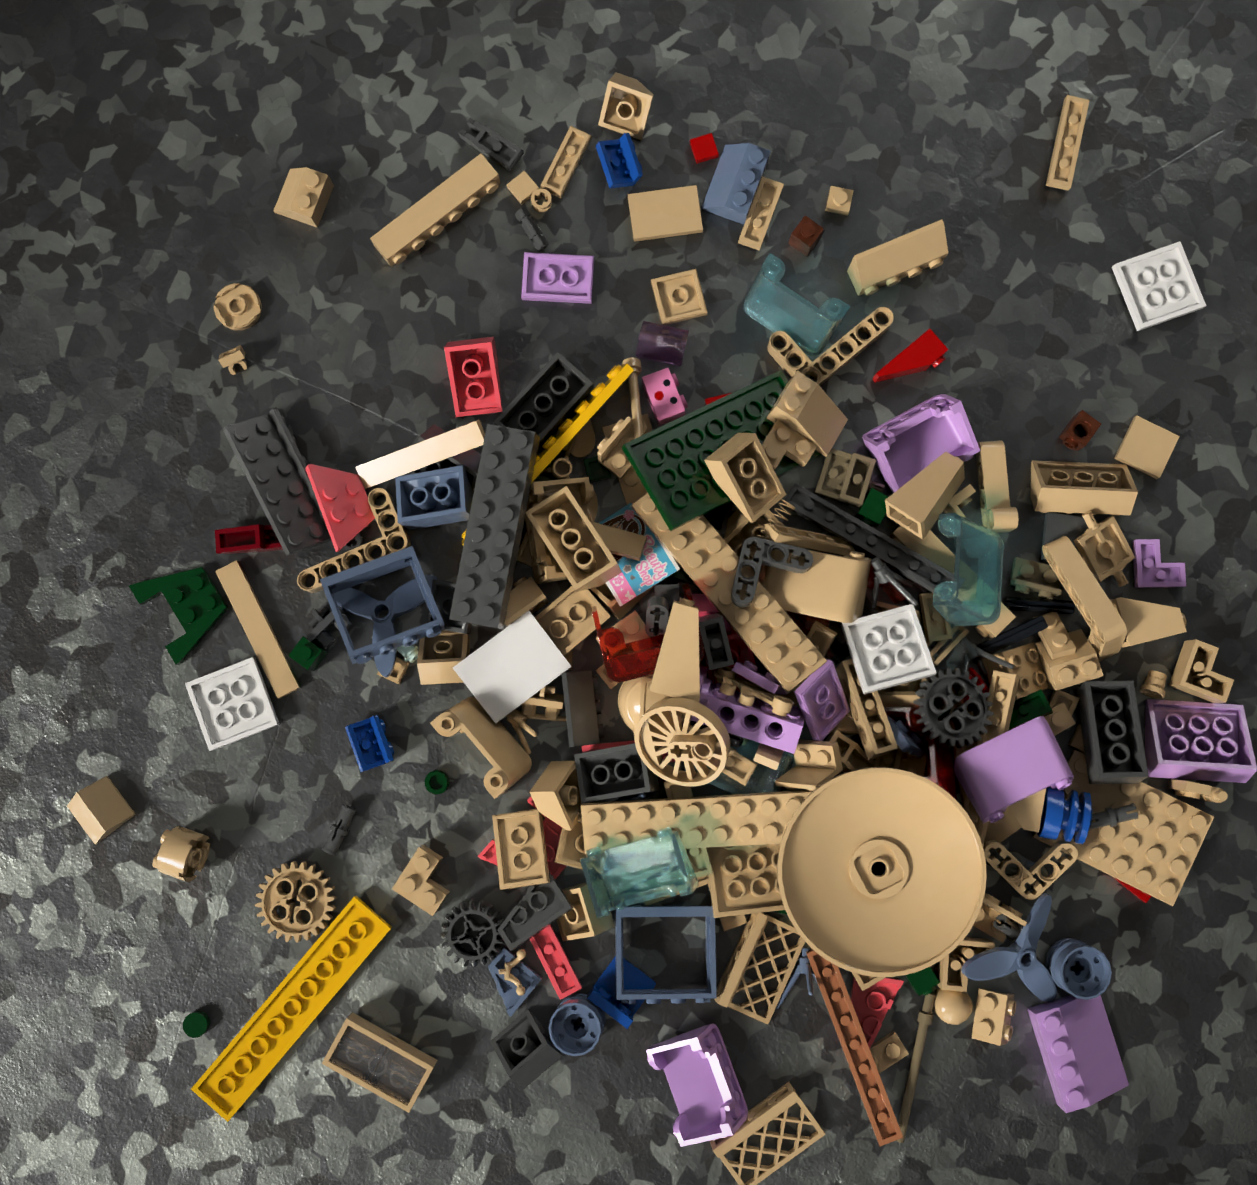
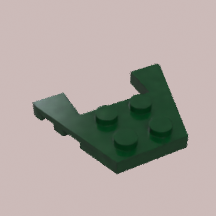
M203 567L129 585V588L141 605L163 593L184 628L186 634L165 646L176 665L183 663L188 653L192 649L194 650L199 644V640L207 631H210L228 609L227 604Z

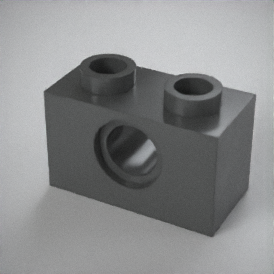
M717 612L699 617V637L705 662L709 670L734 665L723 616Z

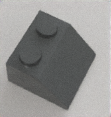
M528 1009L490 1041L509 1078L524 1089L563 1056L560 1050L554 1046L549 1033Z

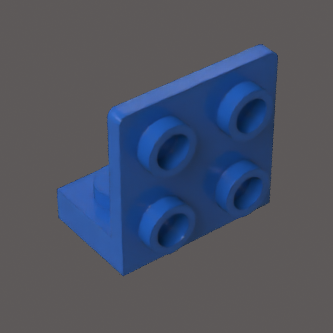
M615 957L588 992L587 999L626 1029L633 1022L634 1014L645 1000L636 999V1004H621V1000L616 999ZM623 957L624 989H653L656 982Z

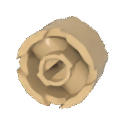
M177 826L172 830H165L160 839L162 845L159 853L153 859L152 866L157 868L159 872L186 882L194 880L197 876L193 874L196 870L201 871L208 858L210 843L206 842L209 837L181 826Z

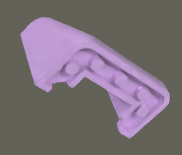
M946 394L929 398L868 431L862 437L872 458L876 459L875 463L892 493L896 492L944 452L959 457L963 462L972 459L974 454L980 452L961 400Z
M1044 716L1034 718L962 753L954 762V774L983 823L999 821L1005 816L1003 813L1008 806L1051 786L1052 789L1058 788V790H1063L1072 784L1071 781L1074 778L1052 729Z
M712 1023L654 1044L646 1050L650 1066L655 1070H664L680 1115L675 1120L673 1132L675 1137L678 1138L680 1147L733 1136L748 1117L747 1104L716 1024Z

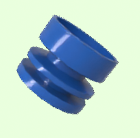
M1051 786L1047 787L1040 830L1037 832V835L1042 838L1056 840L1062 829L1064 841L1071 842L1074 838L1075 843L1084 844L1092 821L1090 793L1082 791L1078 797V792L1071 790L1067 800H1065L1064 790L1052 789Z

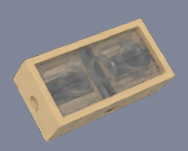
M352 1012L343 1023L322 1064L409 1113L438 1060Z

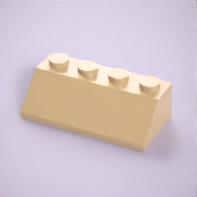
M941 219L854 255L847 272L857 295H872L879 291V287L884 285L891 287L899 283L903 277L909 276V278H913L922 273V270L930 267V269H934L942 265L948 255L943 220Z
M1032 460L1030 498L1035 511L1043 513L1064 512L1066 514L1092 511L1093 515H1131L1138 490L1127 465Z
M567 486L525 512L576 592L601 586L622 573L613 555Z

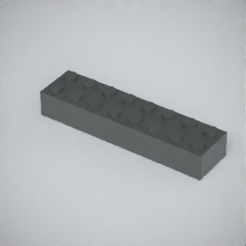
M487 424L452 601L450 620L504 629L534 465L540 437L536 432Z

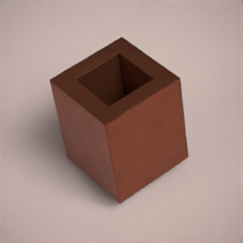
M804 216L791 233L788 244L805 256H808L821 239L824 228L807 216Z

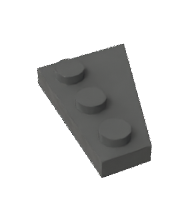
M550 871V883L530 886L518 905H515L497 929L510 951L515 950L573 909Z

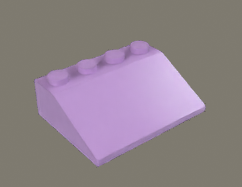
M1147 699L1145 701V757L1149 777L1246 783L1257 771L1243 705Z
M1069 995L1056 999L1053 1002H1046L1027 1008L1056 1103L1065 1113L1089 1107L1129 1086L1101 995L1088 1000Z

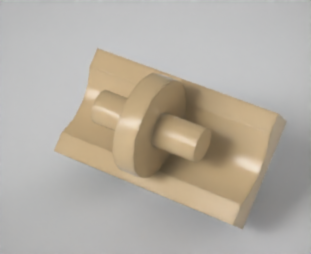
M546 685L522 703V714L534 716L537 706L546 707V718L557 719L560 709L564 705V694L555 693L556 687Z

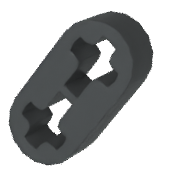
M654 596L647 602L645 631L651 638H662L665 634L668 623L669 602L664 597ZM655 607L660 608V613L655 612ZM654 622L659 623V627H654Z

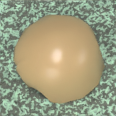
M936 989L933 1011L942 1021L951 1025H959L969 1018L973 1005L970 996L966 992Z

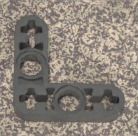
M758 537L747 538L743 543L731 592L732 602L738 607H747L751 604L755 595L761 564L795 573H805L812 566V553L804 548ZM751 545H756V550L759 551L755 552L753 560H748L750 555L749 548ZM775 549L783 552L784 558L776 561L771 557L770 552ZM789 553H792L790 563H786ZM800 556L804 557L806 562L803 566L799 565L798 559ZM745 566L752 567L755 575L751 578H746L742 575L741 569ZM743 584H748L745 594L749 597L741 600L740 595L736 593L741 592Z

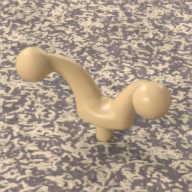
M524 949L518 950V957L505 963L504 969H499V974H504L505 980L517 986L516 993L520 996L525 994L526 989L510 973V969L526 957L527 953Z

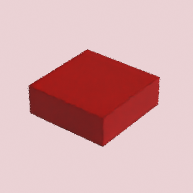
M712 133L690 139L689 143L696 164L718 158L719 153Z

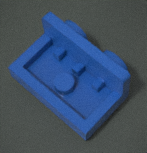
M624 133L620 139L599 141L597 143L596 149L609 189L634 186L643 173L642 166L635 152V144L631 140L630 134Z
M378 715L345 727L360 772L393 761L394 749L392 744L387 742L385 736L386 726L384 721L379 719Z

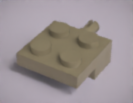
M832 448L828 456L825 457L814 494L860 508L863 505L868 490L873 488L883 493L885 485L871 481L876 459L854 452L849 454Z

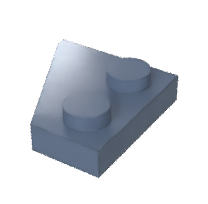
M888 715V721L900 749L903 752L908 750L910 755L921 758L927 752L921 744L924 741L922 737L914 730L909 732L910 729L900 719L896 722Z
M504 946L502 951L489 964L488 968L496 982L499 995L504 1001L506 1011L511 1017L541 981L542 977L521 960L510 969V973L526 989L524 995H518L516 993L517 986L505 980L504 974H499V969H504L505 963L517 957Z

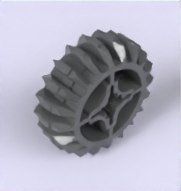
M471 899L468 908L464 901L460 902L461 911L456 906H453L451 911L454 916L448 913L445 915V919L450 923L445 922L441 924V928L448 930L440 934V938H448V941H445L442 947L450 946L451 949L446 953L447 956L455 953L457 955L454 958L455 963L460 958H463L464 967L468 965L469 960H472V966L476 968L478 966V959H480L483 966L486 965V956L493 961L496 957L493 951L500 953L502 948L498 944H505L497 930L504 919L496 920L495 918L498 917L500 911L497 910L491 914L489 911L493 905L489 904L484 909L483 900H480L478 907H475V901ZM470 914L481 915L489 923L478 924ZM463 916L465 930L458 936H455V924ZM470 928H472L473 931L481 930V932L478 933V935L476 936L478 939H475L473 935L466 936L467 933H469V931L471 930ZM493 930L492 943L484 950L482 935ZM458 943H469L476 952H468L461 948Z

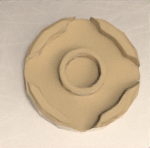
M233 283L225 286L218 292L214 304V312L216 318L225 327L231 330L242 331L251 328L258 321L262 313V303L258 294L251 287L241 285L240 283Z

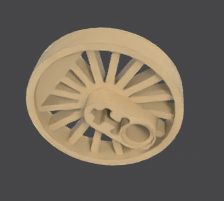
M667 698L656 702L641 717L635 729V746L644 764L660 778L676 785L692 787L712 782L723 771L730 753V737L724 723L712 710L690 699ZM681 712L686 713V714H685V719H684V724H683ZM693 715L699 720L692 726L691 729H689L691 717ZM703 723H705L708 726L706 728L699 729ZM668 752V755L662 759V754ZM672 758L676 760L674 767L668 765ZM682 761H684L686 771L680 770Z

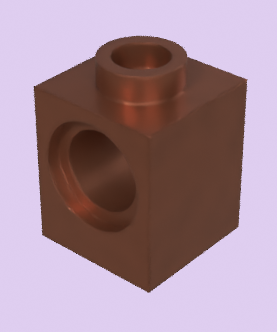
M1081 410L1074 415L1059 438L1063 440V444L1067 448L1079 451L1087 445L1101 426V423ZM1075 428H1079L1082 431V438L1075 434Z

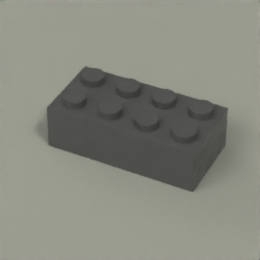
M557 352L493 421L494 425L536 432L540 437L539 451L547 439L573 414L577 406L590 395V392L594 389L593 382Z
M1085 681L1076 689V697L1080 698L1077 704L1089 784H1138L1149 776L1134 681Z

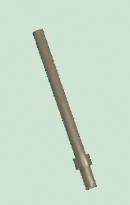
M933 993L925 995L922 1011H919L917 1021L919 1026L898 1120L903 1138L896 1141L900 1143L905 1141L928 1028L933 1022L934 1014H932L935 1000V994Z

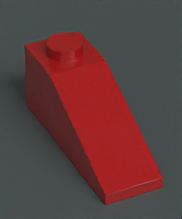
M928 329L880 369L872 380L876 383L926 371L931 366L936 368L946 359L944 355L949 349L931 329Z

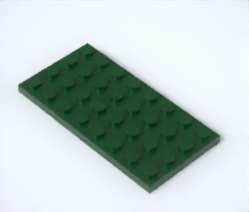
M781 370L633 439L622 446V450L670 531L732 501L715 482L704 460L737 433H756L762 444L774 424L767 419V416L788 383ZM815 450L808 462L820 457L822 454ZM784 455L774 471L777 477H780L800 467V465Z

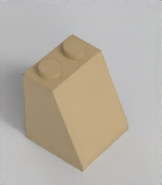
M1122 597L1110 600L1127 627V635L1122 647L1187 632L1185 628L1187 625L1186 617L1181 613L1180 608Z

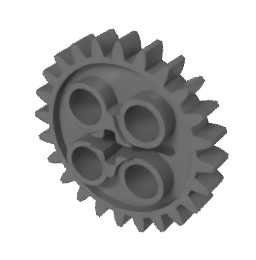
M947 668L943 672L941 670L936 671L934 676L926 677L927 681L919 684L922 689L917 690L915 694L920 698L913 701L914 704L919 706V709L915 710L914 714L921 715V718L916 722L925 724L922 732L929 730L931 732L930 740L938 737V745L946 742L947 748L956 745L957 749L964 747V744L970 746L973 744V741L981 740L980 735L988 732L985 727L992 725V722L987 717L994 715L993 712L988 710V707L992 706L993 703L987 702L985 699L990 693H983L981 691L985 685H976L977 676L970 680L968 671L961 675L960 668L953 670V672L950 668ZM952 687L956 688L958 696L953 694ZM966 695L969 696V699L955 708L952 713L946 715L941 721L938 720V717L952 708L955 703L961 701ZM934 700L939 703L940 710L934 706ZM967 706L972 709L973 716L968 713ZM949 720L954 722L955 730L950 727Z

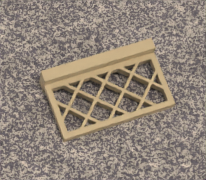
M764 912L750 914L717 986V998H714V1000L719 1005L732 1008L768 1025L805 944V941L800 936L797 944L788 948L784 936L791 933L799 935L794 926ZM770 921L776 924L779 933L766 938L764 929L767 922ZM781 938L784 950L772 954L768 943ZM765 944L769 956L756 961L754 956L756 947ZM786 954L789 961L787 966L777 970L774 959ZM771 961L774 972L762 977L758 965ZM755 967L758 979L746 983L743 977L745 971ZM776 977L778 981L777 989L767 993L764 981ZM760 983L764 995L751 999L748 988ZM745 990L748 1001L740 1005L733 1003L732 1000L735 993ZM766 999L768 1009L765 1015L762 1016L756 1013L753 1004Z
M787 1082L750 1109L746 1121L733 1136L710 1140L713 1152L721 1159L739 1185H757L826 1134L801 1100L790 1082ZM795 1103H798L801 1108L799 1118L787 1116L788 1108ZM772 1120L781 1121L779 1132L767 1131L768 1123ZM786 1122L798 1123L796 1135L784 1133ZM803 1124L813 1125L817 1130L810 1136H801ZM753 1134L761 1135L759 1147L748 1146V1137ZM766 1136L778 1138L776 1149L763 1148ZM782 1139L795 1140L794 1148L789 1151L781 1150ZM732 1149L741 1150L739 1162L728 1160L725 1154ZM745 1151L758 1153L756 1164L743 1162ZM762 1153L775 1155L774 1162L769 1166L760 1165ZM742 1168L755 1170L754 1176L744 1183L741 1178Z

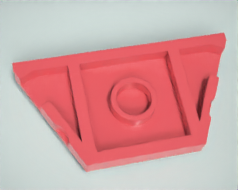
M308 464L305 469L335 551L339 552L375 519L365 488L358 474Z

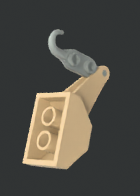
M1046 788L1008 806L1003 813L1005 816L994 823L989 821L984 843L990 840L1001 843L1020 828L1039 832ZM991 847L989 849L990 856L993 855L1002 862L1004 858L997 852L998 849ZM1009 851L1027 870L1036 863L1020 853ZM986 861V870H990V871H995V872H997V871ZM1013 863L1005 868L1006 874L1016 875L1018 872V866ZM1042 866L1041 874L1049 876L1047 869ZM1033 886L1029 888L1030 891L1034 890Z

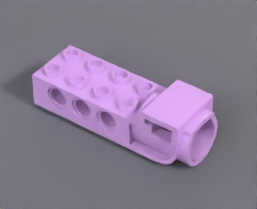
M699 665V703L712 710L721 719L728 733L792 754L795 753L805 720L801 708L793 705L791 712L787 713L784 717L773 713V707L755 697L753 706L743 705L738 702L739 691L735 690L733 696L721 693L719 691L721 684L718 682L714 684L711 679L706 678L709 669ZM692 715L691 721L697 722L699 719Z

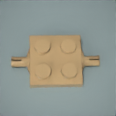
M1092 511L1086 512L1082 517L1088 529L1084 534L1073 540L1081 557L1098 582L1113 575L1119 587L1125 586L1129 582L1122 570L1127 563L1135 559V556L1114 516L1097 523Z

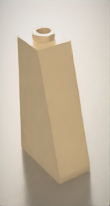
M944 452L885 500L887 517L919 538L924 539L964 481V462L959 457Z
M680 598L679 602L673 601L649 691L674 698H686L699 703V609L694 606L695 601Z

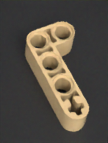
M1002 440L977 442L980 448V452L976 453L983 530L985 533L1011 532L1018 527L1019 518L1017 508L1010 506L1004 442Z

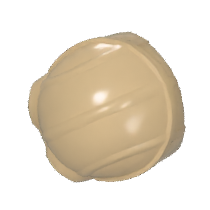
M645 663L627 676L619 690V711L623 721L633 731L634 735L639 720L653 704L663 699L674 698L649 691L656 664ZM681 712L682 720L685 719L686 713Z

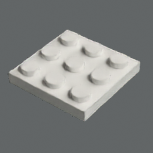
M1180 241L1112 266L1137 331L1206 307Z
M913 604L861 617L852 623L841 624L863 695L936 674Z
M255 657L185 683L209 751H214L280 725Z

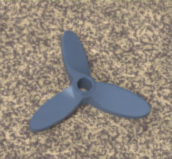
M425 575L429 588L432 590L433 580H438V578L434 575ZM416 578L397 588L385 601H377L354 588H347L333 593L339 607L355 615L373 620L372 644L396 635L393 625L395 619L413 611L425 602ZM383 610L389 611L386 617L378 618L379 612ZM397 648L388 655L379 654L374 656L376 667L384 677H389L394 670Z
M1044 893L1038 898L1026 919L1028 923L1026 926H1023L1020 935L1009 947L992 948L971 957L962 966V973L971 980L982 981L1004 977L1017 970L1022 982L1035 996L1042 1001L1053 1002L1057 996L1054 980L1047 968L1036 959L1038 940L1051 909V896Z

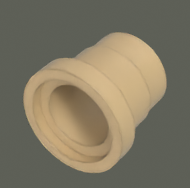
M1149 671L1144 685H1141L1140 693L1151 698L1163 699L1166 694L1164 688L1167 675L1159 671Z

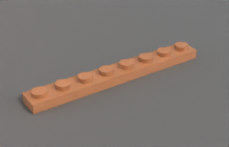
M813 949L806 951L879 1146L903 1138L839 967L824 959Z

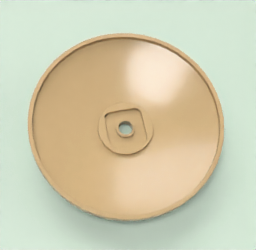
M870 767L857 769L836 776L820 785L804 799L789 820L781 839L777 862V878L782 902L791 923L799 935L816 953L827 961L850 972L865 976L895 977L908 975L928 968L945 958L964 940L972 929L982 907L986 890L987 872L984 849L976 827L967 812L956 799L939 785L912 772L895 768ZM880 861L885 864V872L879 876L874 875L871 870L872 865Z

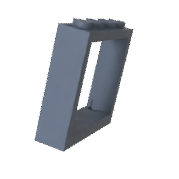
M413 546L320 579L352 664H364L370 661L371 657L379 654L388 655L394 652L395 648L403 645L405 647L412 646L421 638H432L445 630L443 619ZM411 565L433 621L355 650L333 593Z
M712 905L615 906L616 999L621 1000V1004H636V999H646L647 1004H660L661 999H671V1003L676 1004L686 1003V999H696V1003L710 1002V998H717L716 936ZM705 916L706 988L624 989L623 917Z

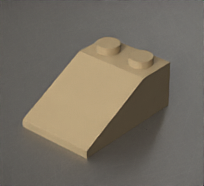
M799 371L788 381L767 416V419L773 423L778 419L816 444L815 450L825 457L828 456L848 421L824 390L816 382Z
M737 433L704 460L715 482L751 523H754L786 496L756 433Z

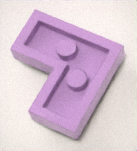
M1136 539L1132 541L1133 554L1135 556V559H1133L1135 588L1186 587L1185 563H1161L1160 539Z
M747 660L745 663H735L732 669L733 672L773 694L787 695V692L770 672L763 674L757 671L759 666Z

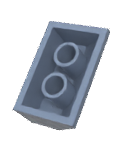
M751 143L725 145L701 210L744 225L759 183L767 167L771 151Z
M463 465L395 477L398 523L408 530L467 521L469 519L474 493Z

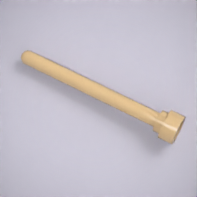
M631 357L623 360L622 365L628 364L634 369L628 376L634 439L644 435L638 376L642 369L640 359Z

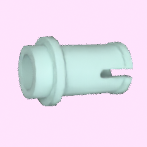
M403 645L397 648V651L404 656L405 662L413 663L417 660L418 646L405 647Z

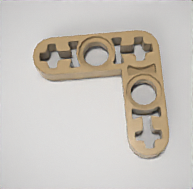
M990 840L984 843L983 846L985 860L1022 897L1028 900L1038 898L1078 857V852L1074 845L1064 840L1059 841L1027 870L1000 842ZM991 847L994 849L999 847L997 852L1004 858L1002 862L995 856H990L989 849ZM1062 848L1069 849V857H1061L1062 853L1060 850ZM1053 856L1054 858L1059 859L1058 861L1061 863L1060 866H1058L1053 860H1051ZM1011 863L1018 866V872L1014 876L1005 874L1006 866ZM1043 865H1053L1054 870L1050 876H1043L1041 874V867ZM1036 873V875L1044 882L1040 884L1038 880L1036 881L1033 875ZM1025 883L1033 884L1034 890L1032 892L1029 890L1025 891Z

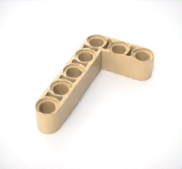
M887 307L877 308L813 362L784 331H776L771 335L767 346L768 352L790 378L799 371L805 376L810 375L814 377L815 382L821 386L883 335L892 324L894 315ZM876 317H883L886 320V324H879L876 321ZM858 332H866L869 338L865 340L861 339L858 335ZM780 340L784 343L785 347L781 349L776 348L773 342ZM847 346L850 348L851 353L843 354L840 347ZM797 358L800 365L792 366L788 359ZM830 361L833 364V368H824L822 362Z
M375 488L368 495L369 505L383 537L301 571L297 577V584L301 589L310 593L324 590L320 579L328 576L330 567L336 566L338 572L351 568L349 563L353 557H359V565L374 560L371 555L372 551L377 547L382 549L380 557L411 546V541L405 527L398 523L395 502L386 490ZM380 495H385L386 502L381 506H377L375 503L376 498ZM395 517L394 525L389 528L385 527L386 518ZM398 538H403L404 546L401 549H394V541ZM314 575V585L307 587L306 579Z
M1063 536L1043 545L1042 552L1045 559L1091 629L1088 640L1096 651L1099 662L1118 654L1127 635L1126 624L1071 540L1067 536Z

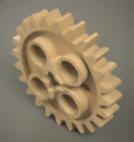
M296 861L291 862L290 868L287 863L281 864V870L277 867L272 869L274 876L270 874L265 875L268 883L259 884V887L264 891L256 894L258 898L262 899L261 902L255 904V907L262 908L257 917H265L261 925H270L268 933L276 930V939H279L284 934L286 942H289L294 936L297 943L301 941L303 935L307 941L311 938V933L315 936L320 933L318 927L322 929L327 927L324 920H331L333 918L328 911L336 909L330 902L337 899V896L330 895L329 892L334 890L335 887H327L326 884L331 878L322 879L324 870L316 873L315 864L311 865L308 869L306 861L302 862L299 867ZM298 880H301L302 884L298 891ZM283 881H288L291 884L290 893L283 891ZM307 885L313 886L315 889V896L313 898L308 897L305 892ZM297 896V901L300 904L295 907V902L292 901V898ZM279 905L286 909L285 917L278 915L277 907ZM302 910H306L310 913L309 922H305L302 920ZM294 912V923H291L290 919Z

